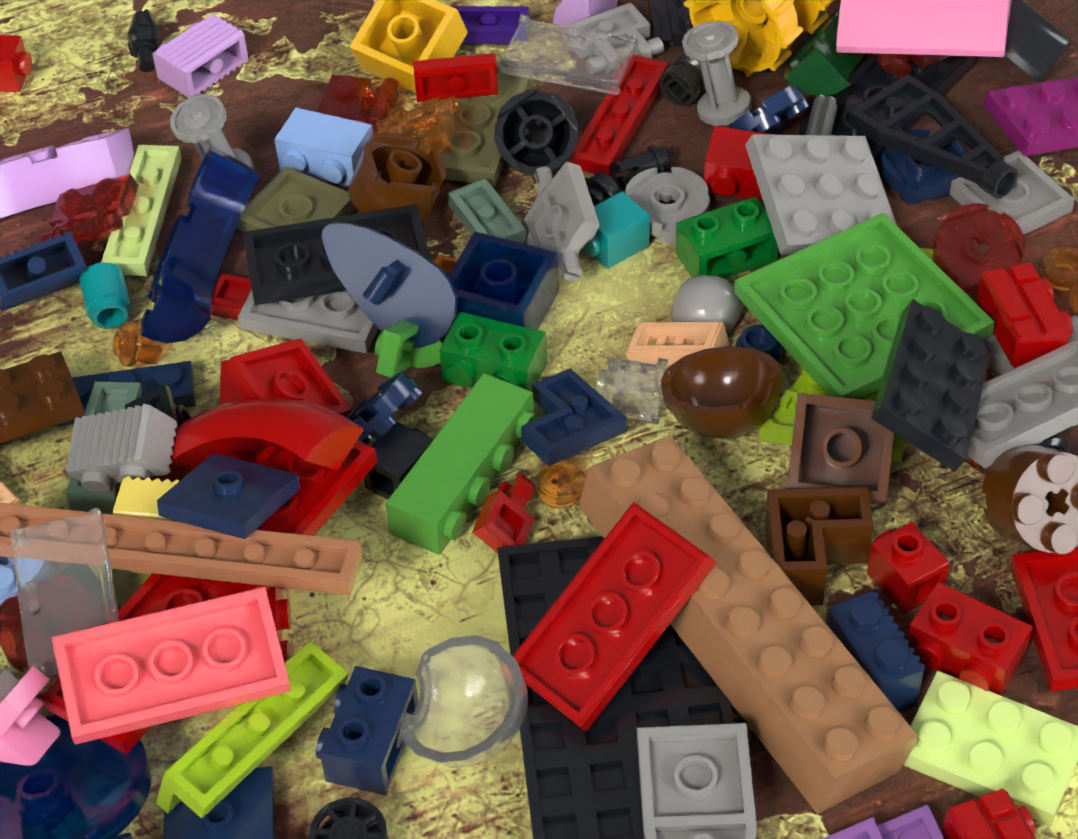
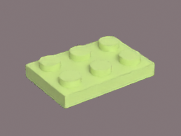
M937 671L910 726L919 737L909 753L904 766L979 797L1003 788L1008 792L1016 806L1022 804L1028 809L1032 819L1051 826L1078 763V726Z

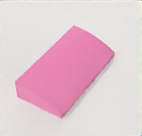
M841 0L836 49L840 53L1004 57L1011 0Z

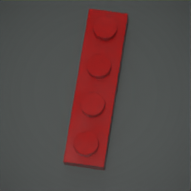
M630 54L578 140L570 163L581 166L583 172L591 174L604 172L609 176L614 170V162L620 160L659 93V79L669 68V63Z

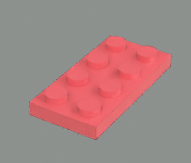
M265 587L52 637L74 745L290 692V683Z

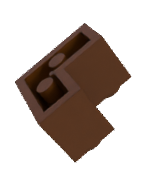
M868 487L767 490L764 526L767 553L811 606L823 605L827 564H862L869 562L873 520Z

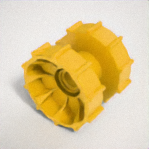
M686 0L684 6L689 8L693 28L710 21L728 22L736 28L738 44L729 53L731 67L744 71L745 75L750 77L754 72H760L768 68L776 71L791 56L792 52L789 48L795 39L806 30L813 34L829 18L826 11L834 0Z

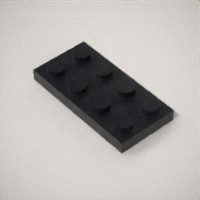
M417 204L243 232L254 305L346 291L328 260L322 241L324 227L334 222L353 223L370 227L402 242L430 259Z
M912 299L902 311L871 419L955 472L967 459L992 349L985 346L983 341L976 335L965 333L946 321L937 310L925 307Z

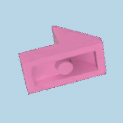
M34 666L0 703V762L26 766L34 765L60 735L61 731L38 712L44 702L36 696L50 679Z

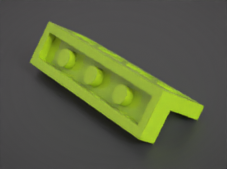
M309 641L285 663L290 683V692L239 704L164 772L156 804L166 813H169L182 801L200 818H203L338 691L339 687L346 683L349 673L313 642Z

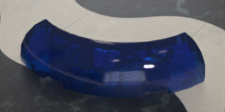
M211 145L188 191L189 197L186 206L190 210L187 216L180 214L174 223L149 289L148 298L155 304L153 310L147 309L142 316L141 336L163 343L186 341L200 333L210 321L212 296L223 259L243 210L260 177V174L246 164Z

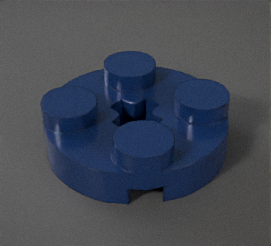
M792 85L762 101V106L752 113L749 110L728 128L776 135L789 125L786 117L791 120L810 108V105L797 86Z
M915 129L904 131L923 139L930 136V130ZM957 140L942 148V150L960 157L966 154L965 149ZM889 148L882 152L881 176L891 189L900 193V198L906 203L919 204L924 199H936L950 194L951 181L959 178L957 175L924 162L921 163L925 166L917 165L916 162L921 161Z
M403 370L398 371L377 388L379 390L369 400L364 399L347 416L348 419L364 429L357 441L367 444L373 437L375 439L380 438L396 423L397 419L393 414L399 408L402 410L406 409L422 394L423 391Z

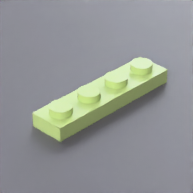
M138 145L101 261L117 265L122 269L124 275H148L182 159L179 146Z

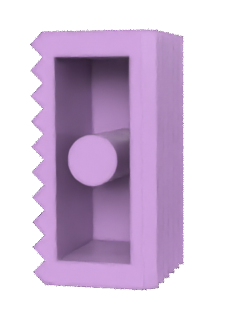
M215 13L201 22L192 24L186 32L170 42L163 43L158 50L152 53L158 79L188 98L195 96V94L200 95L201 90L205 91L207 86L211 87L213 82H218L219 78L223 79L231 71L235 72L236 67H241L242 63H247L249 59L243 31L241 29L238 30L236 26L233 27L231 23L228 24L220 16L217 17Z

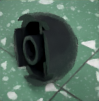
M527 90L511 97L500 109L495 124L494 141L502 159L513 170L528 176H534V172L537 173L536 169L548 167L553 173L560 170L564 163L572 158L578 144V123L571 107L560 96L553 93L537 92V90Z

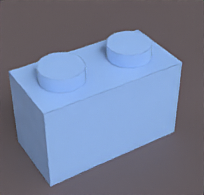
M295 108L274 139L279 169L282 171L287 166L313 178L349 187L365 144L373 142L372 125Z

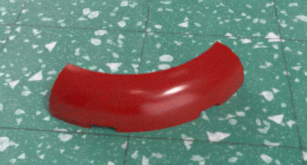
M257 398L229 402L208 409L174 429L176 436L173 438L175 445L171 447L174 454L170 456L172 463L168 465L171 472L167 475L150 477L149 479L153 481L159 478L161 482L169 479L171 483L177 479L181 481L213 453L235 456L267 446L289 449L306 461L338 471L364 429L341 414L301 400Z

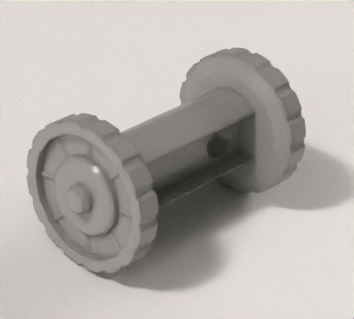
M710 21L691 28L682 40L686 56L699 61L706 94L699 99L697 105L699 118L704 123L714 126L729 125L751 110L752 107L748 91L735 86L729 53L738 44L737 30L730 23L723 21Z
M200 94L181 102L174 109L170 117V127L177 139L185 143H194L204 161L199 170V180L204 189L215 196L234 194L250 182L254 174V164L245 151L231 148L221 129L226 121L227 112L221 100L213 95Z

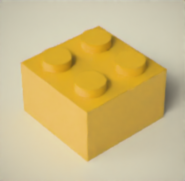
M377 0L349 48L362 70L416 93L413 61L454 57L468 31L458 10L437 0Z

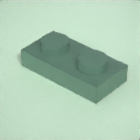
M486 178L448 193L450 208L487 257L526 242V229Z

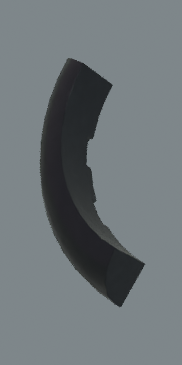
M1011 0L1005 56L1040 83L1064 51L1069 36L1025 0Z

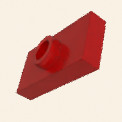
M495 53L413 61L417 102L499 94Z

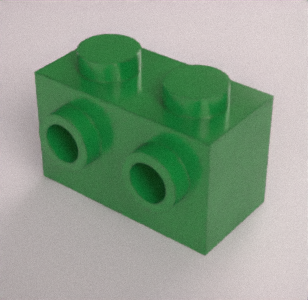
M756 196L676 222V255L692 278L699 275H717L726 279L771 264L778 259V245L768 214Z
M459 312L439 350L443 381L460 387L473 388L483 373L532 392V385L539 381L547 364L546 332L464 312Z

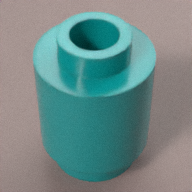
M103 262L88 267L87 271L83 272L79 279L87 316L97 327L102 329H112L121 326L128 319V313L131 309L122 269L115 264Z

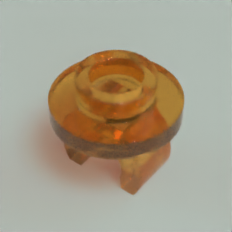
M125 322L121 330L116 331L113 338V353L116 357H119V361L124 367H133L137 361L145 364H155L162 352L161 346L152 345L157 335L156 330L140 328L136 322Z

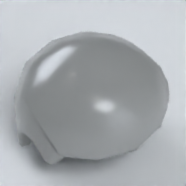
M699 275L688 279L680 286L670 313L672 322H723L726 333L730 334L741 318L744 309L742 301L734 294V286L730 281L717 275Z

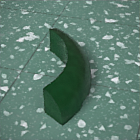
M839 9L831 14L807 39L789 62L791 67L783 73V77L791 85L797 86L805 94L828 96L842 91L850 85L848 79L851 73L866 54L837 52Z

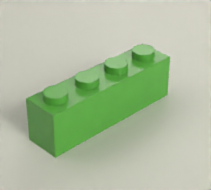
M483 373L385 503L390 534L438 555L443 552L450 540H456L461 535L466 524V518L476 505H482L486 500L493 480L499 472L504 473L509 468L513 460L514 451L521 443V426L537 419V414L534 413L533 392Z

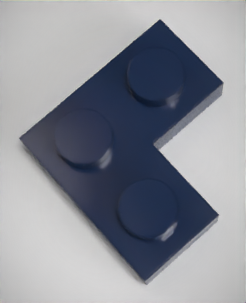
M569 368L532 385L533 400L548 415L521 426V441L546 465L551 466L626 432V416Z

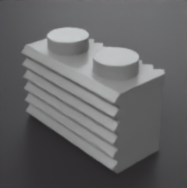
M143 404V406L135 405V408H120V411H105V414H90V417H75L65 474L80 481L83 488L94 492H107L111 489V484L121 483L128 476L132 480L138 476L141 480H144L148 477L167 475L171 472L168 466L172 463L170 456L174 454L171 447L175 445L173 438L176 436L174 429L178 427L176 420L147 404Z

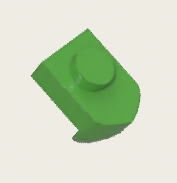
M401 320L384 329L377 339L375 355L379 358L376 373L391 377L398 371H405L411 366L426 368L440 364L439 350L443 343L441 340H438L434 344L415 348V342L407 339L417 334L419 325Z

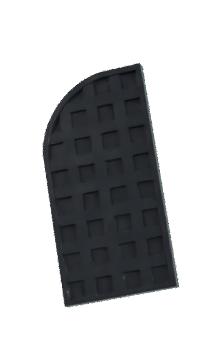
M603 536L497 548L510 658H512L604 540ZM669 624L587 732L513 674L533 839H644L637 728L735 724L730 701L671 624Z

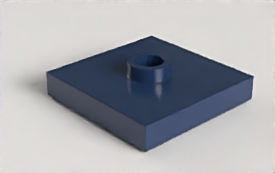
M213 453L157 500L158 515L246 539L300 490L299 474Z
M272 766L255 768L203 818H200L182 801L169 813L164 811L163 839H275V783Z

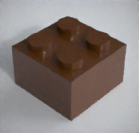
M798 393L787 489L868 487L870 502L887 503L894 433L871 419L875 401Z

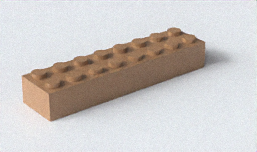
M671 435L589 467L579 507L604 539L630 505L635 502L707 553L717 563L670 624L816 814L900 772L919 736Z

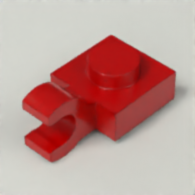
M522 473L517 475L513 486L507 481L502 482L496 492L487 496L472 533L497 553L498 547L524 545L535 519L524 509L534 492L535 484Z

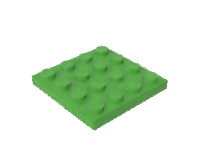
M884 213L734 281V294L828 396L861 399L879 390L902 311L912 299L925 307L937 310L946 321L965 333H972L981 340L993 335L995 322Z

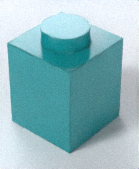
M623 191L594 206L600 226L597 228L594 237L583 246L584 251L589 256L596 257L609 269L649 247L650 215Z

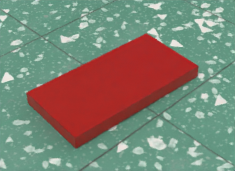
M633 502L505 665V668L587 732L717 563L707 553Z

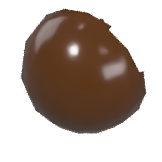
M726 346L704 349L682 357L666 369L661 378L662 396L667 408L685 429L703 438L737 439L762 426L774 410L782 383V367L771 355L753 348Z

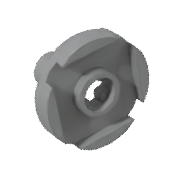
M657 167L647 169L634 176L626 186L625 194L650 215L649 235L656 236L660 242L665 244L676 243V222L710 211V198L706 182L699 175L685 168L671 167V173L663 172L658 174ZM672 200L675 201V203H672V204H663V203H660V202H666V203H667V202L672 201Z

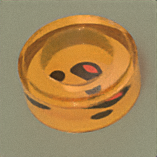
M560 461L551 466H544L537 477V489L540 499L546 505L558 509L569 508L578 504L585 483L584 472L579 466L568 461Z

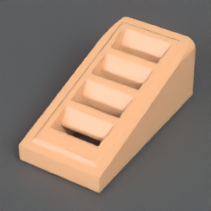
M639 322L626 350V356L628 360L668 368L686 355L704 349L730 346V342L723 322ZM651 339L657 340L655 345H649Z

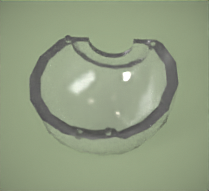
M477 635L450 638L426 650L421 656L416 673L420 682L419 703L412 714H404L399 734L401 739L418 756L449 768L476 766L504 751L519 731L526 716L528 705L527 686L517 660L500 646L499 642Z

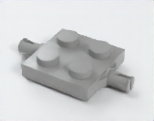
M566 161L555 177L552 176V171L548 167L536 169L537 173L534 172V178L538 187V196L530 211L521 221V224L526 229V241L538 282L553 286L563 273L566 281L574 282L580 279L579 275L582 276L583 271L578 261V253L587 241L594 237L597 228L600 226L581 166Z

